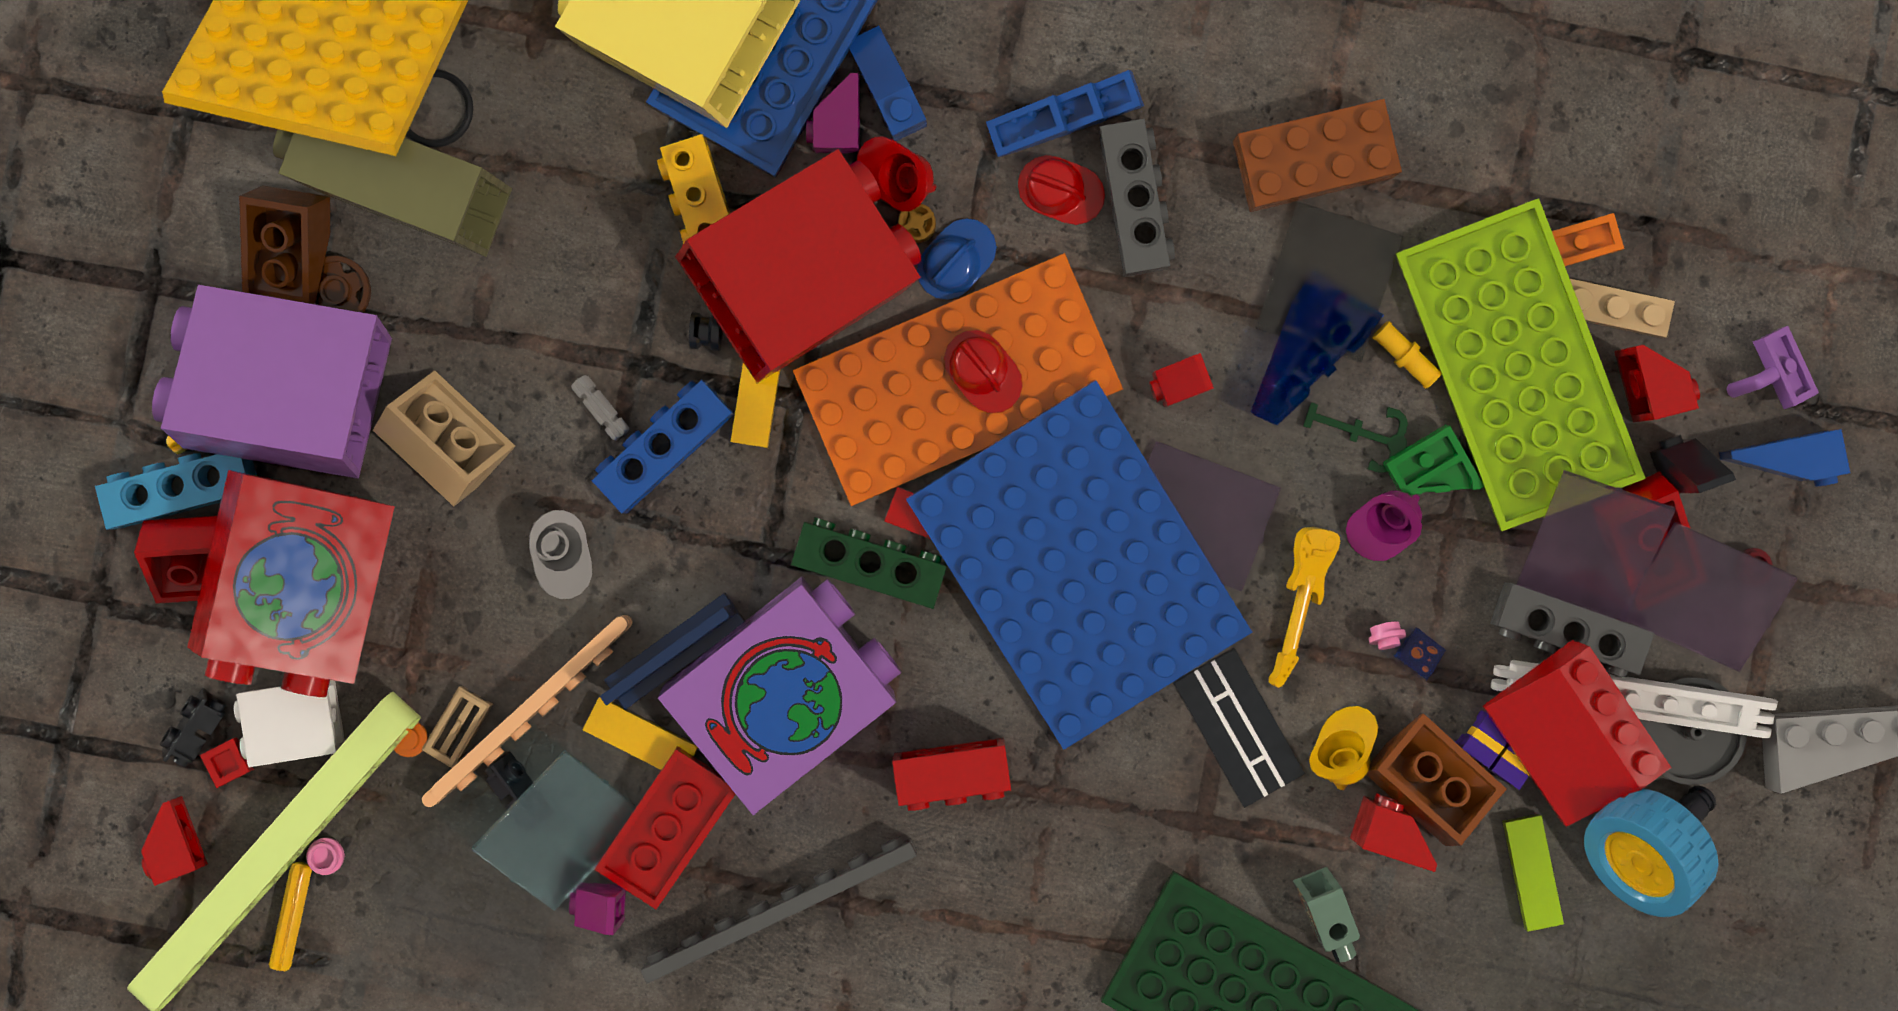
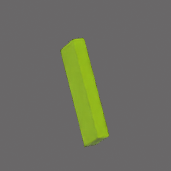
M1534 814L1502 821L1524 929L1529 932L1563 925L1564 921L1542 815Z

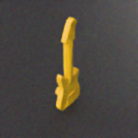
M1304 527L1296 534L1294 541V568L1286 587L1293 591L1297 587L1298 589L1283 648L1277 654L1274 670L1269 676V683L1279 688L1284 685L1299 660L1296 653L1311 595L1313 603L1321 605L1323 601L1325 576L1340 546V536L1333 531L1317 527Z

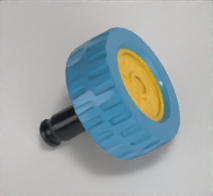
M1697 785L1691 787L1688 793L1677 802L1662 793L1642 789L1630 793L1624 798L1620 797L1606 805L1590 821L1584 835L1585 852L1598 878L1620 900L1643 913L1657 917H1672L1688 910L1706 892L1715 880L1718 872L1717 850L1712 838L1701 823L1708 816V813L1716 807L1714 794L1708 788Z

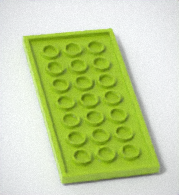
M1539 198L1395 254L1437 366L1442 373V379L1500 531H1505L1646 479Z

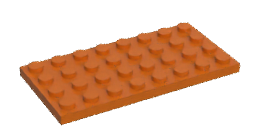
M1065 253L793 370L851 506L986 449L1094 380L1098 382L1106 397L1123 390ZM979 330L990 334L1007 352L1022 375L1023 386L1019 399L1011 408L999 413H988L979 410L968 401L952 381L945 368L944 355L948 344L955 336L965 331Z

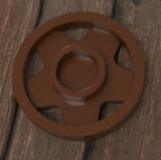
M335 255L326 256L323 276L320 279L317 293L318 305L364 313L371 297V285L366 272L358 263L349 258ZM342 263L348 264L356 272L345 273ZM363 288V296L360 302L356 294Z

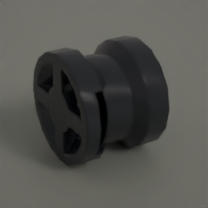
M692 312L689 323V348L698 350L701 346H707L713 351H720L723 330L714 316L703 317L700 313Z

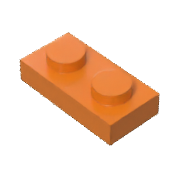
M1614 213L1552 231L1565 267L1624 249Z

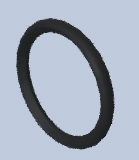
M436 70L433 77L444 78L458 87L465 100V117L456 132L438 140L425 139L418 136L409 127L406 136L412 141L427 147H443L454 143L467 131L473 117V100L469 89L457 76L443 70Z

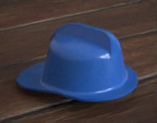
M973 219L957 220L947 226L924 250L921 255V262L918 263L917 272L921 277L919 282L925 291L935 298L946 300L960 297L968 291L995 259L997 246L990 229L980 221Z

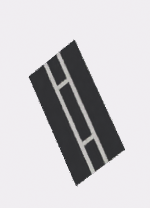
M1235 649L1174 682L1244 808L1305 774Z

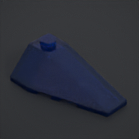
M1314 270L1292 301L1250 412L1277 426L1310 395V386L1323 374L1327 378L1337 370L1334 364L1345 353L1350 351L1354 354L1365 343L1384 314L1337 282Z

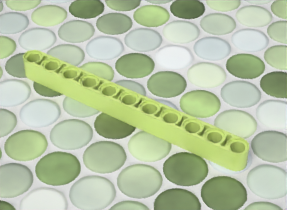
M391 692L383 698L128 985L127 990L150 1011H160L392 753L401 740L409 733L406 729H413L421 716L395 692Z

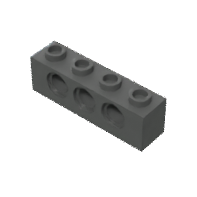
M1145 118L1100 126L1098 134L1123 276L1129 277L1167 270L1170 267V260L1175 259V250L1172 237L1166 238L1163 224L1169 223L1166 202H1159L1157 187L1162 186V176L1159 164H1152L1150 150H1156L1153 128H1146ZM1132 152L1137 154L1141 159V167L1137 170L1126 169L1121 162V157L1125 153ZM1133 189L1143 190L1148 198L1147 204L1143 207L1133 206L1128 200V192ZM1140 225L1150 227L1154 232V240L1149 244L1138 242L1134 236L1135 228Z
M1504 582L1490 624L1500 627L1499 635L1519 642L1522 635L1535 639L1533 647L1554 654L1557 647L1562 648L1568 643L1563 636V630L1568 623L1574 622L1578 629L1574 641L1590 646L1599 661L1606 664L1605 669L1608 673L1620 677H1626L1628 672L1637 675L1641 674L1655 634L1654 632L1531 589ZM1538 609L1543 616V621L1539 628L1532 630L1528 624V616L1532 611ZM1608 634L1612 638L1613 645L1608 653L1602 654L1599 650V640L1602 636Z

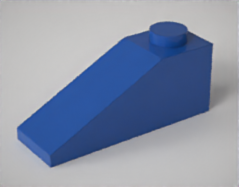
M880 26L858 35L849 50L892 139L898 141L927 127L925 115Z
M1842 429L1826 430L1719 452L1720 460L1798 481H1814L1815 487L1838 483L1837 476L1850 473Z

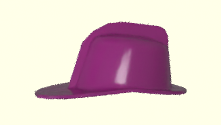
M1391 490L1372 498L1354 512L1348 520L1346 527L1347 539L1354 551L1362 557L1373 561H1386L1395 557L1414 543L1422 531V511L1418 504L1420 496L1418 494L1410 496L1403 491Z

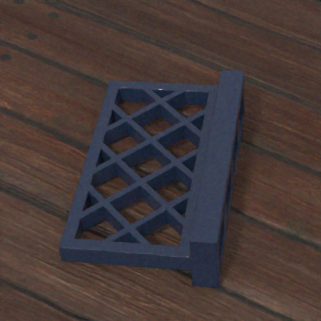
M723 593L605 678L604 681L610 689L599 697L606 706L618 699L626 710L745 622L744 618L726 593Z

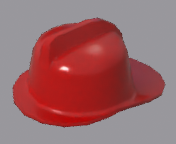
M885 136L873 137L866 141L858 152L857 161L862 162L873 174L880 189V198L899 211H913L921 205L929 193L934 192L937 188V185L933 183L934 176L931 164L926 158L910 151L893 139Z
M1049 155L1037 157L1027 163L1019 175L1018 190L1020 198L1025 205L1037 213L1063 223L1073 225L1088 223L1099 214L1104 205V187L1098 176L1086 167L1068 160Z
M979 330L965 331L953 338L948 344L944 355L945 368L952 381L968 401L977 409L988 413H999L1011 408L1020 397L1023 387L1022 375L1017 365L999 342L990 334Z

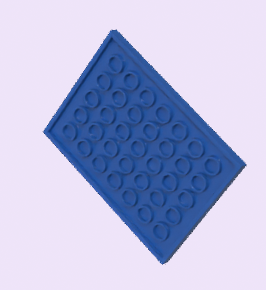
M1096 380L906 498L1063 750L1252 633V630Z

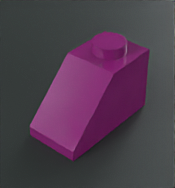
M850 73L813 110V121L806 122L807 143H813L815 153H832L837 149L841 153L859 152L860 78L858 73Z
M582 882L576 888V893L572 892L570 895L569 914L575 915L574 926L604 935H614L625 922L626 890L617 884Z

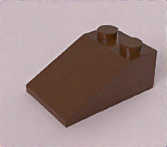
M263 185L240 195L242 292L315 304L330 237V197Z

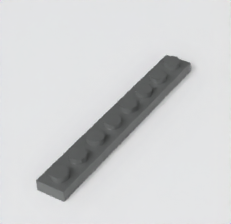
M901 836L891 839L881 845L883 851L869 857L867 852L857 855L847 861L849 867L837 873L834 868H831L814 877L816 883L803 889L800 884L794 885L781 892L782 899L771 904L767 900L760 901L747 909L748 915L735 920L733 915L726 917L713 925L714 931L704 936L698 931L680 940L682 946L670 952L667 947H664L649 954L646 957L648 962L640 970L646 984L916 857L917 849L912 839L909 838L903 841Z

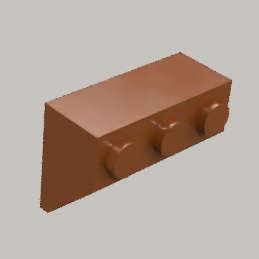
M1420 714L1384 745L1370 762L1369 771L1366 774L1391 798L1405 805L1404 809L1444 846H1461L1507 789L1425 714Z

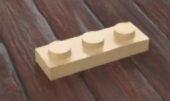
M1570 279L1586 322L1658 338H1667L1675 301Z

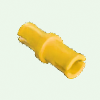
M1390 321L1384 323L1372 336L1374 340L1395 358L1394 364L1399 368L1404 367L1422 384L1423 388L1430 387L1441 376L1440 369L1419 351L1420 346L1416 342L1411 343Z

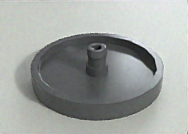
M1685 676L1666 681V683L1730 692L1720 684L1700 677ZM1639 719L1672 767L1661 776L1680 784L1701 785L1723 777L1739 761L1746 745L1747 735Z

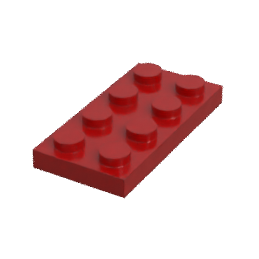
M677 746L594 870L657 910L735 796L734 791L717 771Z

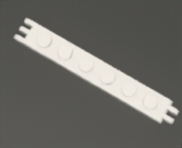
M1512 660L1510 666L1495 665L1493 674L1498 677L1507 678V680L1492 679L1491 688L1496 691H1503L1539 664ZM1609 674L1630 707L1641 720L1760 738H1770L1771 728L1757 725V723L1773 724L1775 715L1760 711V709L1776 710L1778 701L1775 699Z

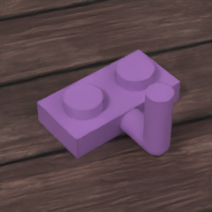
M1788 326L1779 328L1753 341L1765 367L1764 371L1730 383L1727 386L1728 395L1735 398L1772 384L1783 409L1796 406L1819 393Z

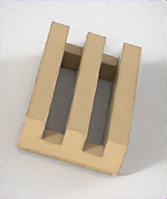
M462 685L459 686L424 744L422 751L453 768L462 758L493 704L489 701H484L479 695L469 692ZM462 698L468 701L440 750L434 748L436 742ZM476 705L480 708L453 755L451 757L447 756L446 754Z

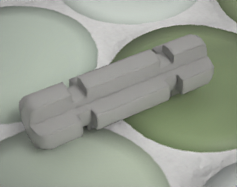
M586 375L578 378L571 385L572 390L579 398L583 397L584 405L600 425L606 426L605 431L611 439L619 440L629 431L628 425L622 418L616 416L618 413L601 391L595 390L596 385Z

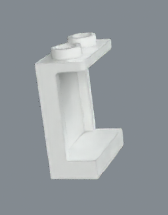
M330 680L326 697L297 694L281 689V686L236 694L237 701L234 703V714L237 722L241 723L243 737L240 739V751L242 757L247 759L248 767L334 754L345 742L334 680Z

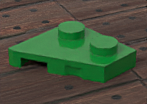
M1447 424L1382 462L1397 489L1409 495L1425 492H1451L1450 490L1460 489L1477 490L1484 487L1454 431Z

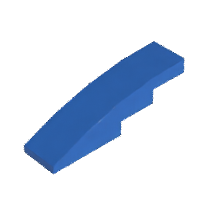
M1127 70L1100 82L1089 83L1058 96L1052 95L987 121L986 124L997 156L1002 157L1141 108L1144 104L1133 72Z

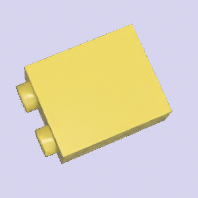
M559 0L558 13L561 17L555 27L588 53L727 128L800 0Z

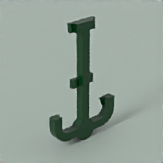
M1310 403L1303 427L1311 428L1312 422L1316 421L1351 433L1350 441L1357 442L1358 436L1385 444L1390 451L1388 459L1407 448V440L1404 436L1408 427V421L1400 410L1387 407L1386 418L1395 417L1399 421L1396 435L1389 438L1362 429L1363 421L1356 419L1353 426L1317 414L1318 404ZM1373 459L1368 464V470L1377 473L1387 472L1384 465H1379Z

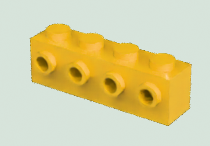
M703 134L660 147L663 158L657 160L663 180L670 179L674 193L668 195L675 216L682 215L686 228L680 230L683 244L688 238L730 214L707 140Z

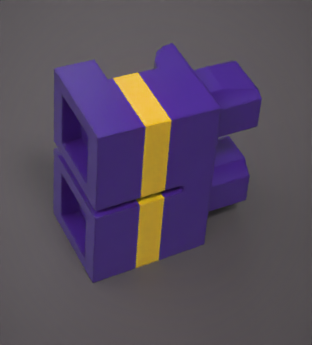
M1481 710L1474 724L1466 734H1462L1456 743L1474 760L1509 785L1520 790L1529 774L1487 712Z

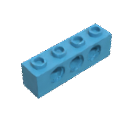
M200 453L179 457L178 465L166 467L165 462L144 466L142 467L143 474L130 477L129 472H122L107 476L108 483L95 486L106 530L122 529L141 524L146 520H156L221 503L228 470L257 476L253 460L220 454L201 458ZM213 466L217 468L220 474L219 481L214 486L207 479L208 471ZM177 476L184 483L183 491L179 495H176L172 490V482ZM142 485L148 492V497L144 504H140L136 497L137 490Z

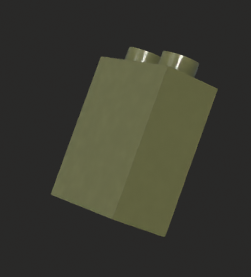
M280 129L277 130L273 144L274 156L283 160L278 174L323 195L484 257H487L513 189L482 167L404 138L396 156Z

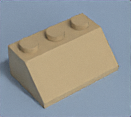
M433 371L387 405L373 429L385 443L453 506L457 505L478 488L515 447L507 437L436 371Z

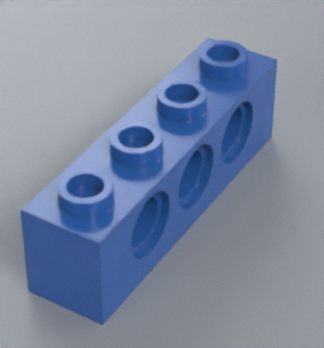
M694 380L689 382L678 392L677 396L680 400L670 409L666 405L663 406L650 418L652 426L643 434L639 430L636 431L622 444L625 450L617 458L614 459L610 455L596 467L595 471L598 475L591 481L621 514L628 513L735 415L706 381L701 380L697 384ZM687 409H693L698 415L697 425L690 430H685L680 424V416ZM659 434L667 435L671 442L669 451L663 455H658L652 446L654 438ZM632 459H638L643 465V473L636 480L630 479L625 472L627 463Z

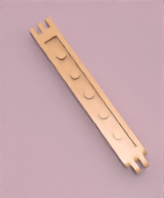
M628 615L615 618L423 795L422 803L426 807H432L438 804L456 787L461 792L478 777L473 771L483 762L488 767L505 752L501 746L509 738H512L515 742L532 727L528 721L538 712L542 717L559 703L555 698L558 693L565 687L569 692L572 691L586 678L582 671L592 662L598 667L614 652L610 646L632 626V618Z

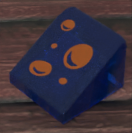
M1416 627L1393 656L1420 678L1427 681L1446 650Z

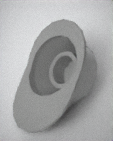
M552 510L541 515L533 524L529 534L528 549L531 554L535 576L540 587L548 595L558 599L574 598L589 586L592 577V561L583 524L574 514L565 510Z

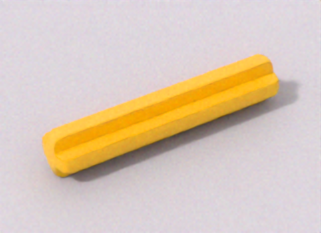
M294 862L290 866L269 967L273 970L287 971L291 968L312 872L307 863Z

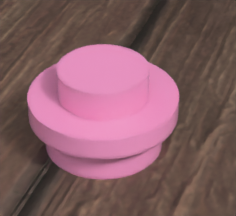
M1387 622L1371 627V637L1368 639L1370 645H1378L1379 650H1386L1400 646V639L1406 637V632L1400 628L1399 622Z
M328 837L314 841L309 846L306 854L309 867L320 875H329L336 872L342 866L345 858L341 844L335 839Z

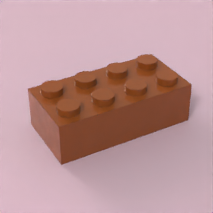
M1385 99L1239 133L1233 140L1250 212L1392 179L1402 172Z

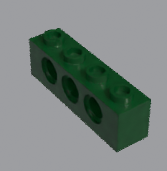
M814 517L813 524L804 522L792 559V566L934 609L947 565L940 563L942 556L923 550L920 551L919 556L905 552L907 545L885 539L884 545L869 541L871 534L850 528L848 534H844L834 530L836 523ZM831 540H838L845 546V556L840 561H832L826 556L825 547ZM866 551H874L881 558V566L875 572H867L861 566L860 559ZM902 562L912 563L917 570L915 580L910 583L899 581L896 577V567Z

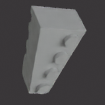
M1898 705L1774 714L1773 724L1761 723L1762 726L1772 729L1770 738H1762L1765 788L1780 794L1898 756Z

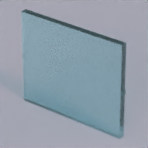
M564 750L472 846V850L508 876L511 882L519 884L555 911L595 869L636 808V805L609 785L608 780L600 778Z

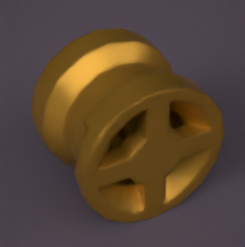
M921 204L913 211L901 212L899 216V224L908 230L916 243L926 242L933 236L936 229V219L928 206Z

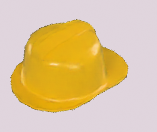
M1360 706L1345 707L1332 714L1323 725L1309 759L1311 770L1317 776L1334 783L1339 790H1345L1347 785L1363 779L1369 771L1370 753L1377 738L1378 724L1376 717L1368 709Z

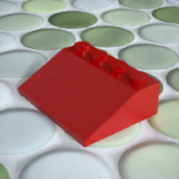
M1574 640L1568 642L1482 706L1560 821L1566 827L1603 809L1606 805L1620 797L1625 798L1630 793L1642 790L1672 768L1591 647Z

